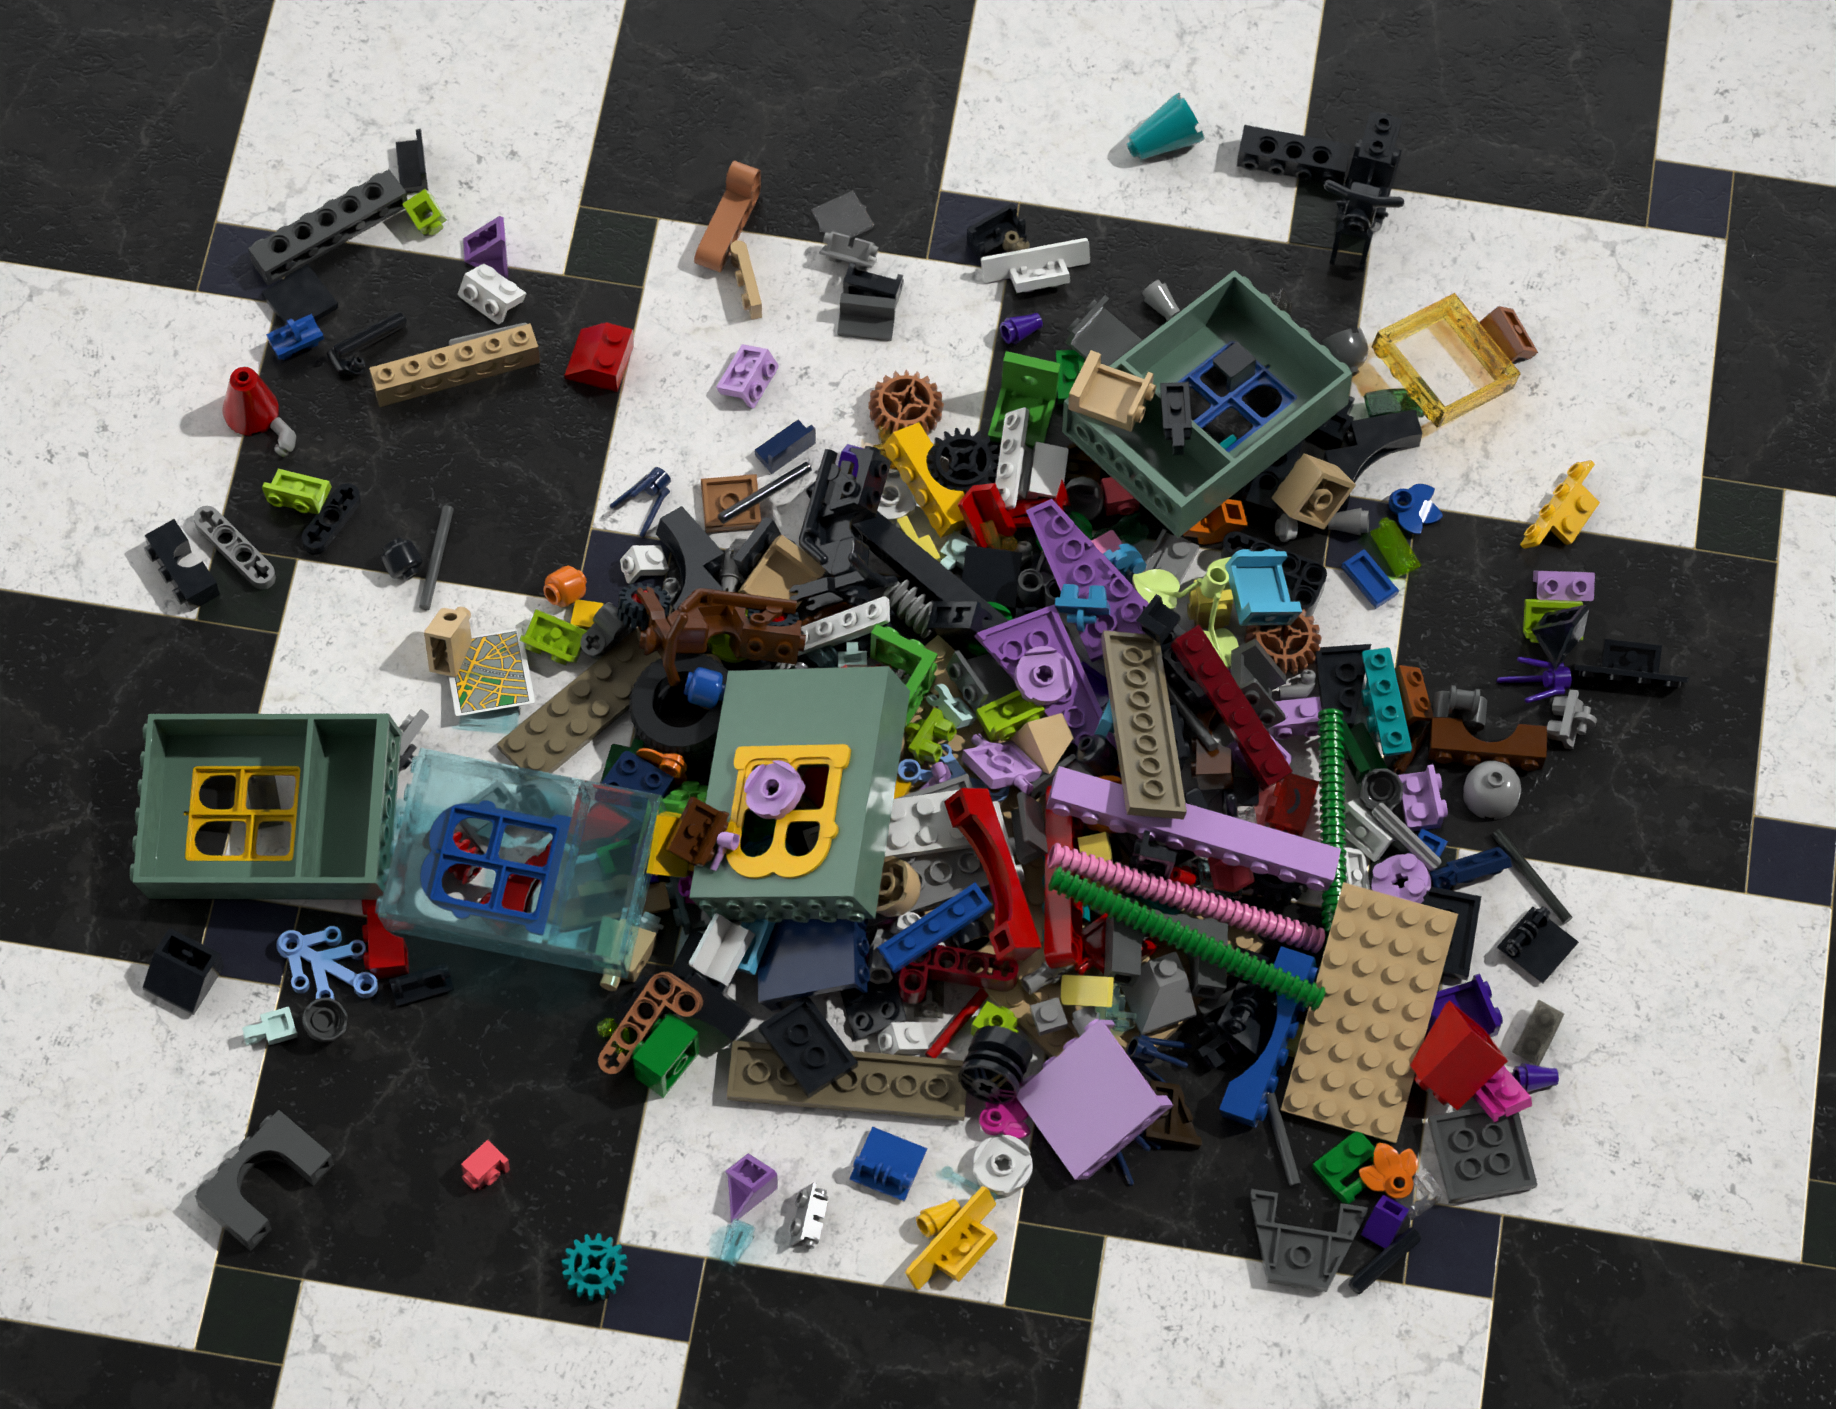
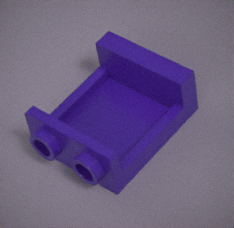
M1480 974L1474 975L1470 982L1437 992L1425 1038L1449 1000L1484 1028L1490 1037L1498 1035L1501 1024H1503V1018L1499 1008H1494L1490 999L1492 998V992L1488 982H1483Z

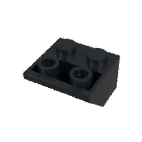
M169 928L154 951L142 988L194 1015L225 967L221 954Z

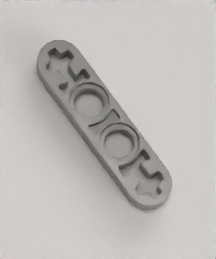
M202 506L195 511L193 517L197 530L255 588L261 590L268 589L275 583L276 576L272 564L214 507ZM202 518H212L213 525L216 528L213 530L208 522H202ZM223 533H230L233 535V540L227 544H222L218 542V537ZM242 551L252 554L247 562H239L236 556ZM257 565V569L263 574L267 572L268 577L265 579L263 577L258 578L257 572L253 567Z

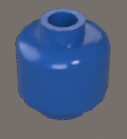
M702 667L696 668L694 673L689 672L683 693L688 695V702L712 709L716 706L718 700L723 701L726 684H723L722 673Z

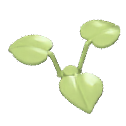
M1231 557L1212 562L1203 579L1197 578L1195 583L1181 592H1178L1180 589L1179 581L1168 571L1152 569L1134 574L1132 577L1133 586L1148 603L1158 594L1162 597L1163 604L1173 610L1177 605V598H1183L1198 586L1205 597L1213 598L1208 624L1209 631L1204 632L1227 669H1231V650L1239 647L1233 633L1228 629L1220 628L1214 630L1218 602L1221 598L1220 594L1223 590L1231 589L1229 574L1225 568V564Z

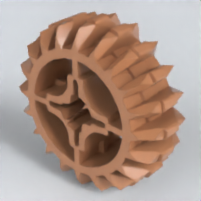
M906 369L904 375L900 376L895 370L893 378L885 375L883 383L877 382L875 390H872L870 393L871 400L868 403L870 419L875 421L874 426L876 430L882 428L884 437L918 422L928 436L929 429L935 431L937 422H940L942 419L941 412L944 409L942 394L937 391L936 383L930 384L928 376L920 379L918 371L914 376H911ZM915 394L922 397L927 404H924L922 400L916 398ZM885 408H888L889 412L894 413L897 418L891 416Z
M1302 609V613L1291 625H1278L1274 629H1267V632L1263 631L1272 625H1247L1245 631L1247 635H1245L1244 642L1247 643L1256 638L1285 675L1287 671H1290L1295 676L1298 668L1304 671L1307 669L1308 664L1315 662V652L1320 651L1319 644H1321L1322 637L1319 635V625H1313L1314 617H1305L1306 611ZM1281 632L1283 633V638L1286 639L1285 647H1283V641L1280 640ZM1299 647H1303L1299 652L1288 655V652L1291 650H1298Z

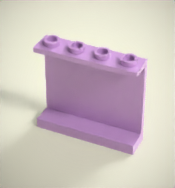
M1095 1019L1084 1028L1086 1032L1079 1038L1076 1037L1068 1041L1063 1046L1064 1051L1059 1056L1051 1057L1043 1063V1070L1037 1075H1031L1022 1082V1088L1016 1096L1075 1180L1091 1177L1173 1106L1167 1095L1157 1096L1110 1032V1029L1115 1025L1112 1020Z

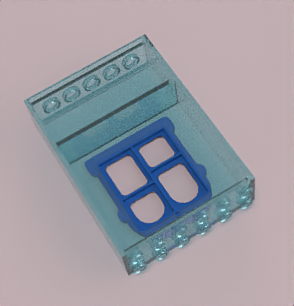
M420 748L418 756H414L411 763V773H414L412 782L406 785L404 791V801H407L405 810L399 813L397 819V829H400L398 838L392 841L390 847V857H393L391 866L385 869L383 875L384 894L383 897H378L375 912L378 914V918L387 931L627 979L652 875L646 872L656 817L658 814L667 811L662 795ZM477 818L493 823L488 849L485 854L468 853L460 850L455 845L453 832L462 820ZM512 825L551 833L553 839L546 865L538 867L501 859L499 851L505 828ZM456 864H466L494 870L496 877L490 901L486 904L448 896L442 887V877L445 871ZM516 874L536 878L542 882L537 906L533 913L506 909L502 906L507 879L510 875Z

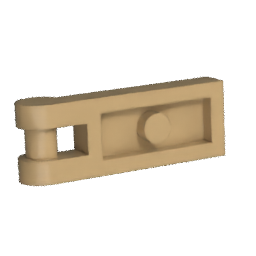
M736 240L731 244V264L738 268L735 271L738 287L743 286L745 294H741L744 310H749L751 320L762 318V302L747 245L741 240Z

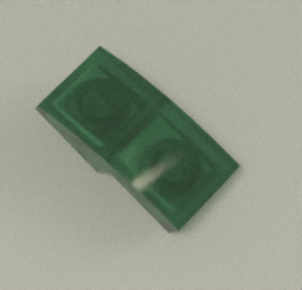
M1384 389L1369 392L1363 396L1369 418L1415 409L1417 416L1423 418L1428 412L1422 389Z

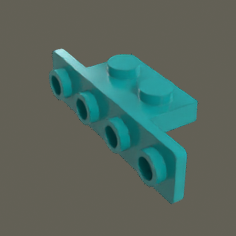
M1388 647L1365 650L1362 652V659L1367 681L1365 690H1361V700L1363 707H1368L1370 715L1366 717L1368 732H1373L1375 742L1381 743L1384 756L1410 753L1412 746L1391 650Z

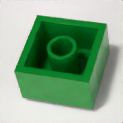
M670 1012L664 1019L660 1018L656 1021L651 1029V1036L646 1042L642 1040L632 1054L634 1056L635 1078L663 1098L699 1054L698 1032Z

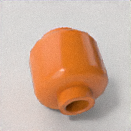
M561 567L549 574L545 579L544 594L551 604L562 608L568 607L584 597L586 593V577L580 570H576L574 567Z

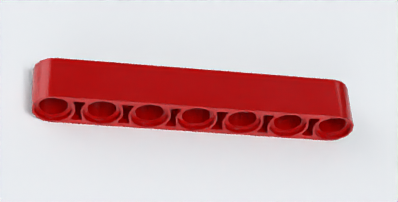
M1052 785L1046 789V805ZM1046 809L1045 834L1048 854L1045 855L1044 956L1048 967L1056 969L1080 964L1082 961L1083 906L1080 901L1078 903L1073 902L1074 899L1071 897L1066 899L1064 894L1057 895L1055 890L1052 892L1048 891V884L1056 867L1053 869L1048 868L1047 859L1050 849L1055 843H1059L1062 848L1068 846L1070 850L1077 849L1078 853H1080L1077 838L1083 837V821L1070 815L1059 816L1052 810Z

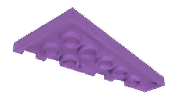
M1053 499L1026 510L1060 591L1063 584L1078 585L1080 588L1079 598L1088 599L1089 586H1104L1106 589L1107 601L1111 607L1110 616L1096 615V624L1086 623L1085 631H1078L1091 662L1103 658L1101 644L1103 630L1145 634L1138 629L1136 620L1149 603L1135 590L1133 585L1106 556L1096 548L1093 542L1082 533Z
M1055 605L976 633L975 638L1014 681V673L1019 660L1032 648L1039 646L1052 647L1057 650V653L1066 657L1073 668V682L1065 697L1056 703L1043 705L1045 708L1044 715L1046 717L1060 713L1064 715L1074 738L1070 744L1076 751L1079 742L1083 738L1094 735L1103 712ZM1040 669L1037 677L1043 682H1047V679L1051 678V674H1046L1044 669ZM1108 732L1106 738L1117 750L1115 738L1111 732Z

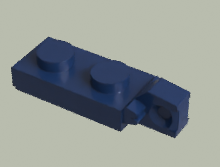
M1496 847L1447 862V867L1429 872L1431 887L1449 890L1452 885L1457 883H1470L1476 878L1487 874H1499L1504 869L1512 867L1511 858L1501 848Z

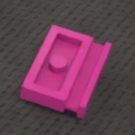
M1505 1066L1495 1073L1472 1096L1494 1122H1497L1500 1116L1505 1115L1508 1117L1532 1106L1531 1096Z

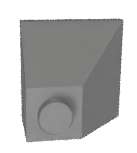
M1176 952L1150 960L1142 965L1141 975L1133 987L1120 985L1140 1034L1144 1035L1196 1016L1188 978Z

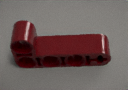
M937 945L922 955L925 959L923 962H911L901 969L899 995L908 1004L919 1003L925 996L928 979L997 991H1010L1017 985L1019 968L1016 961H997L995 954ZM949 960L954 965L950 968H944L939 963ZM978 965L983 970L979 973H973L968 968ZM989 968H993L992 975H989ZM1003 971L1009 972L1007 977L1001 976ZM913 982L920 986L914 991L905 988L906 984Z

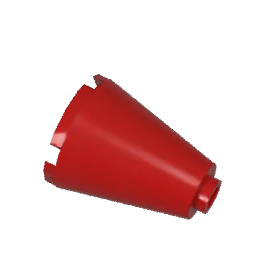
M239 367L231 373L223 403L224 419L228 427L236 433L250 436L252 433L260 431L261 433L266 432L270 429L271 422L279 415L278 401L273 392L252 368Z

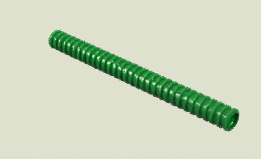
M1333 708L1318 712V718L1321 719L1318 721V727H1320L1318 735L1321 736L1318 738V743L1321 745L1318 748V752L1321 753L1318 757L1321 762L1319 764V769L1321 770L1319 778L1322 779L1319 781V786L1322 788L1319 790V795L1322 796L1319 799V803L1322 805L1319 810L1322 813L1320 821L1323 822L1320 824V830L1323 831L1320 833V838L1323 840L1320 843L1341 849L1334 881L1327 891L1322 890L1324 893L1321 894V899L1324 900L1321 904V907L1324 909L1322 917L1325 918L1322 920V926L1325 927V946L1322 947V952L1325 951L1343 882H1347V876L1344 875L1347 873V868L1344 866L1347 863V859L1344 858L1346 850L1343 849L1346 847V841L1343 840L1346 838V833L1344 832L1346 824L1343 823L1346 820V816L1343 814L1346 808L1343 806L1345 798L1342 797L1345 795V789L1342 788L1345 786V781L1343 780L1345 773L1342 771L1345 768V764L1342 762L1344 761V755L1341 754L1344 752V746L1342 745L1344 743V738L1342 737L1344 730L1341 728L1344 725V721L1341 720L1343 712Z
M1060 866L1055 869L1048 884V891L1052 892L1055 890L1059 896L1061 894L1066 895V899L1071 897L1075 903L1080 901L1083 907L1091 906L1090 910L1092 911L1097 909L1101 915L1106 913L1110 919L1115 917L1118 923L1123 921L1127 927L1130 924L1134 930L1139 928L1143 934H1146V932L1150 933L1151 938L1156 936L1160 942L1165 940L1169 946L1172 944L1176 945L1175 949L1183 948L1184 953L1191 952L1193 957L1198 955L1202 961L1207 959L1210 965L1218 964L1219 969L1224 967L1228 973L1233 971L1237 977L1242 975L1243 980L1247 981L1250 979L1252 984L1259 983L1261 988L1266 986L1270 992L1275 990L1278 996L1283 994L1287 1000L1292 998L1296 1004L1301 1002L1305 1008L1310 1006L1313 1012L1319 1009L1326 993L1325 987L1318 988L1314 982L1309 984L1308 979L1300 980L1299 975L1294 977L1290 971L1285 973L1281 967L1276 969L1274 964L1270 963L1268 965L1264 959L1259 961L1255 955L1250 957L1248 952L1243 954L1240 952V948L1232 949L1231 944L1226 946L1222 940L1217 942L1213 936L1208 938L1206 937L1207 933L1203 932L1200 934L1196 928L1191 930L1187 924L1182 926L1180 921L1173 922L1172 917L1167 919L1163 913L1158 915L1154 909H1151V911L1147 910L1145 905L1140 907L1138 906L1139 902L1135 901L1132 903L1128 897L1123 899L1119 893L1116 896L1113 894V890L1105 891L1104 886L1099 888L1095 882L1090 884L1086 878L1081 880L1078 874H1075V876L1070 875L1071 871L1067 870L1064 872Z

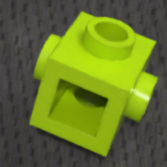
M987 1001L972 1023L971 1035L974 1036L976 1031L984 1026H1000L1019 1033L1016 1030L1018 1018L1008 1008L1003 1006L999 1008Z

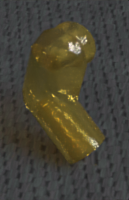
M993 520L980 524L989 548L1008 551L1016 550L1018 546L1016 538L998 534Z

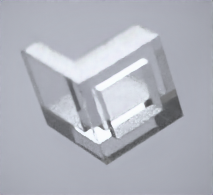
M1426 1168L1415 1174L1414 1186L1410 1195L1404 1199H1395L1399 1204L1410 1209L1407 1216L1411 1220L1438 1203L1443 1194V1190Z

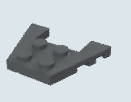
M1251 1189L1250 1200L1267 1282L1327 1292L1367 1214L1368 1208L1341 1203L1336 1233L1284 1225L1274 1222L1278 1193Z

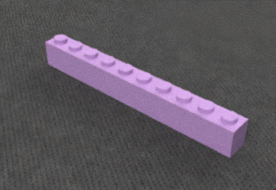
M1060 766L1053 778L1046 809L1052 810L1059 816L1070 815L1080 818L1087 824L1108 826L1114 832L1135 834L1140 839H1142L1144 830L1150 831L1149 841L1155 840L1166 843V846L1172 849L1183 848L1190 850L1199 857H1214L1230 866L1241 865L1248 867L1251 871L1258 874H1272L1285 882L1296 881L1306 884L1308 888L1316 891H1327L1333 883L1341 849L1187 803V813L1184 820L1127 815L1122 784Z

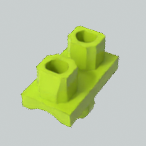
M933 708L926 721L920 719L918 724H907L905 732L909 738L906 743L909 745V751L915 757L914 760L920 766L925 761L938 763L943 752L941 745L937 744L938 740L941 738L946 741H952L957 730L954 723L944 718L942 710Z

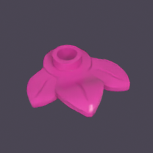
M1017 1097L1007 1104L985 1102L986 1108L980 1114L979 1123L986 1134L995 1136L1002 1133L1018 1139L1030 1135L1031 1131L1024 1122L1029 1117V1114Z

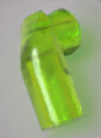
M605 1018L598 1023L597 1031L601 1036L612 1037L619 1026L613 1021L614 1018ZM625 1028L623 1037L630 1043L629 1032ZM620 1047L617 1051V1055L619 1056V1054L624 1050H626L628 1053L629 1050Z

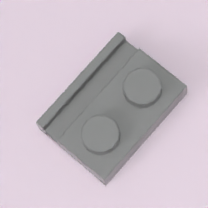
M1163 529L1145 560L1146 569L1143 572L1152 569L1165 570L1172 573L1179 581V584H1181L1199 551V545L1182 537L1178 538L1175 534L1171 535L1167 533V530Z

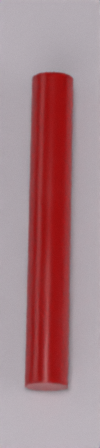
M979 989L927 1050L925 1053L926 1057L937 1058L988 998L989 995L986 991Z

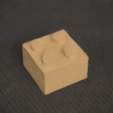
M1304 453L1295 463L1294 468L1286 479L1279 485L1272 499L1290 518L1325 529L1356 484L1338 466Z

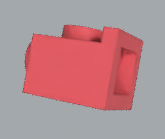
M488 1140L461 1164L464 1174L462 1178L473 1190L476 1188L480 1190L486 1184L488 1186L493 1184L500 1176L501 1170L505 1173L510 1170L508 1159Z

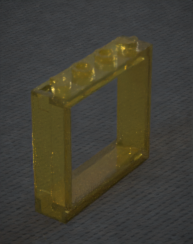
M1455 293L1379 330L1371 346L1376 356L1386 364L1392 376L1398 379L1406 389L1409 397L1415 400L1423 410L1425 417L1431 420L1436 428L1514 389L1521 374ZM1442 319L1446 320L1495 380L1447 406H1444L1395 345V343Z

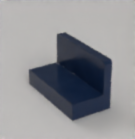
M798 419L756 448L755 456L773 474L816 444V429L813 425L806 428Z

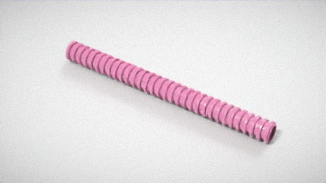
M1055 843L1052 846L1048 855L1047 865L1050 869L1060 866L1062 871L1065 870L1066 872L1069 870L1074 876L1078 874L1079 876L1082 875L1083 879L1091 878V882L1096 883L1099 881L1100 885L1107 883L1109 888L1116 886L1119 891L1125 889V893L1130 894L1133 892L1134 896L1142 895L1144 899L1150 897L1153 902L1159 900L1160 904L1164 905L1167 903L1169 907L1176 906L1178 910L1184 908L1185 912L1190 913L1193 911L1194 915L1201 914L1203 918L1210 916V918L1218 919L1221 923L1227 922L1228 926L1235 924V927L1238 929L1244 927V931L1249 932L1252 930L1253 934L1261 933L1263 937L1269 935L1270 939L1275 940L1277 938L1278 942L1283 943L1286 941L1288 945L1294 943L1295 947L1300 948L1303 946V949L1306 951L1311 949L1313 953H1318L1325 941L1324 928L1316 929L1314 925L1308 927L1307 923L1302 922L1300 924L1299 920L1291 921L1289 917L1283 919L1280 914L1274 916V913L1271 911L1266 913L1264 909L1257 910L1255 906L1249 908L1248 904L1243 903L1240 905L1239 901L1232 902L1230 898L1224 900L1221 895L1215 897L1214 893L1209 892L1206 894L1205 890L1198 891L1196 887L1189 889V885L1184 884L1181 886L1180 882L1172 883L1171 879L1164 881L1162 876L1155 878V874L1150 873L1147 875L1146 871L1138 872L1137 868L1130 870L1127 865L1121 867L1120 863L1116 862L1113 864L1112 860L1104 861L1102 857L1096 859L1093 854L1087 856L1084 851L1078 853L1077 849L1070 850L1068 846L1062 848L1059 843Z

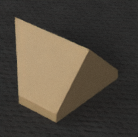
M1060 713L1027 722L1011 740L1042 769V772L1051 774L1074 738L1064 715Z

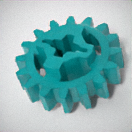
M597 1233L595 1240H591L589 1235L586 1234L584 1243L581 1244L577 1239L574 1240L575 1250L566 1249V1256L570 1259L562 1260V1267L566 1268L562 1272L563 1278L570 1279L567 1283L570 1290L577 1287L578 1297H581L586 1292L591 1301L595 1294H599L603 1300L605 1299V1292L608 1290L610 1293L616 1294L615 1284L624 1285V1278L621 1275L628 1274V1267L623 1265L627 1262V1256L624 1254L619 1255L622 1252V1246L618 1244L613 1247L612 1237H609L604 1242L599 1233ZM580 1258L582 1265L577 1268L578 1271L575 1273V1264L577 1259ZM615 1262L614 1273L610 1276L608 1268ZM590 1265H600V1269L596 1270L594 1267L590 1269Z

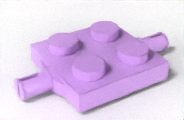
M980 733L972 737L971 742L976 747L963 750L961 760L991 790L1014 785L1027 794L1032 792L1033 785L1030 782L1036 781L1041 777L1042 769L1013 741L991 743Z

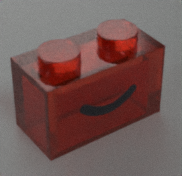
M1291 773L1283 781L1276 783L1273 797H1276L1277 801L1275 806L1269 805L1265 817V822L1269 823V828L1275 827L1276 830L1282 832L1285 829L1289 834H1297L1299 837H1303L1316 797L1319 781Z

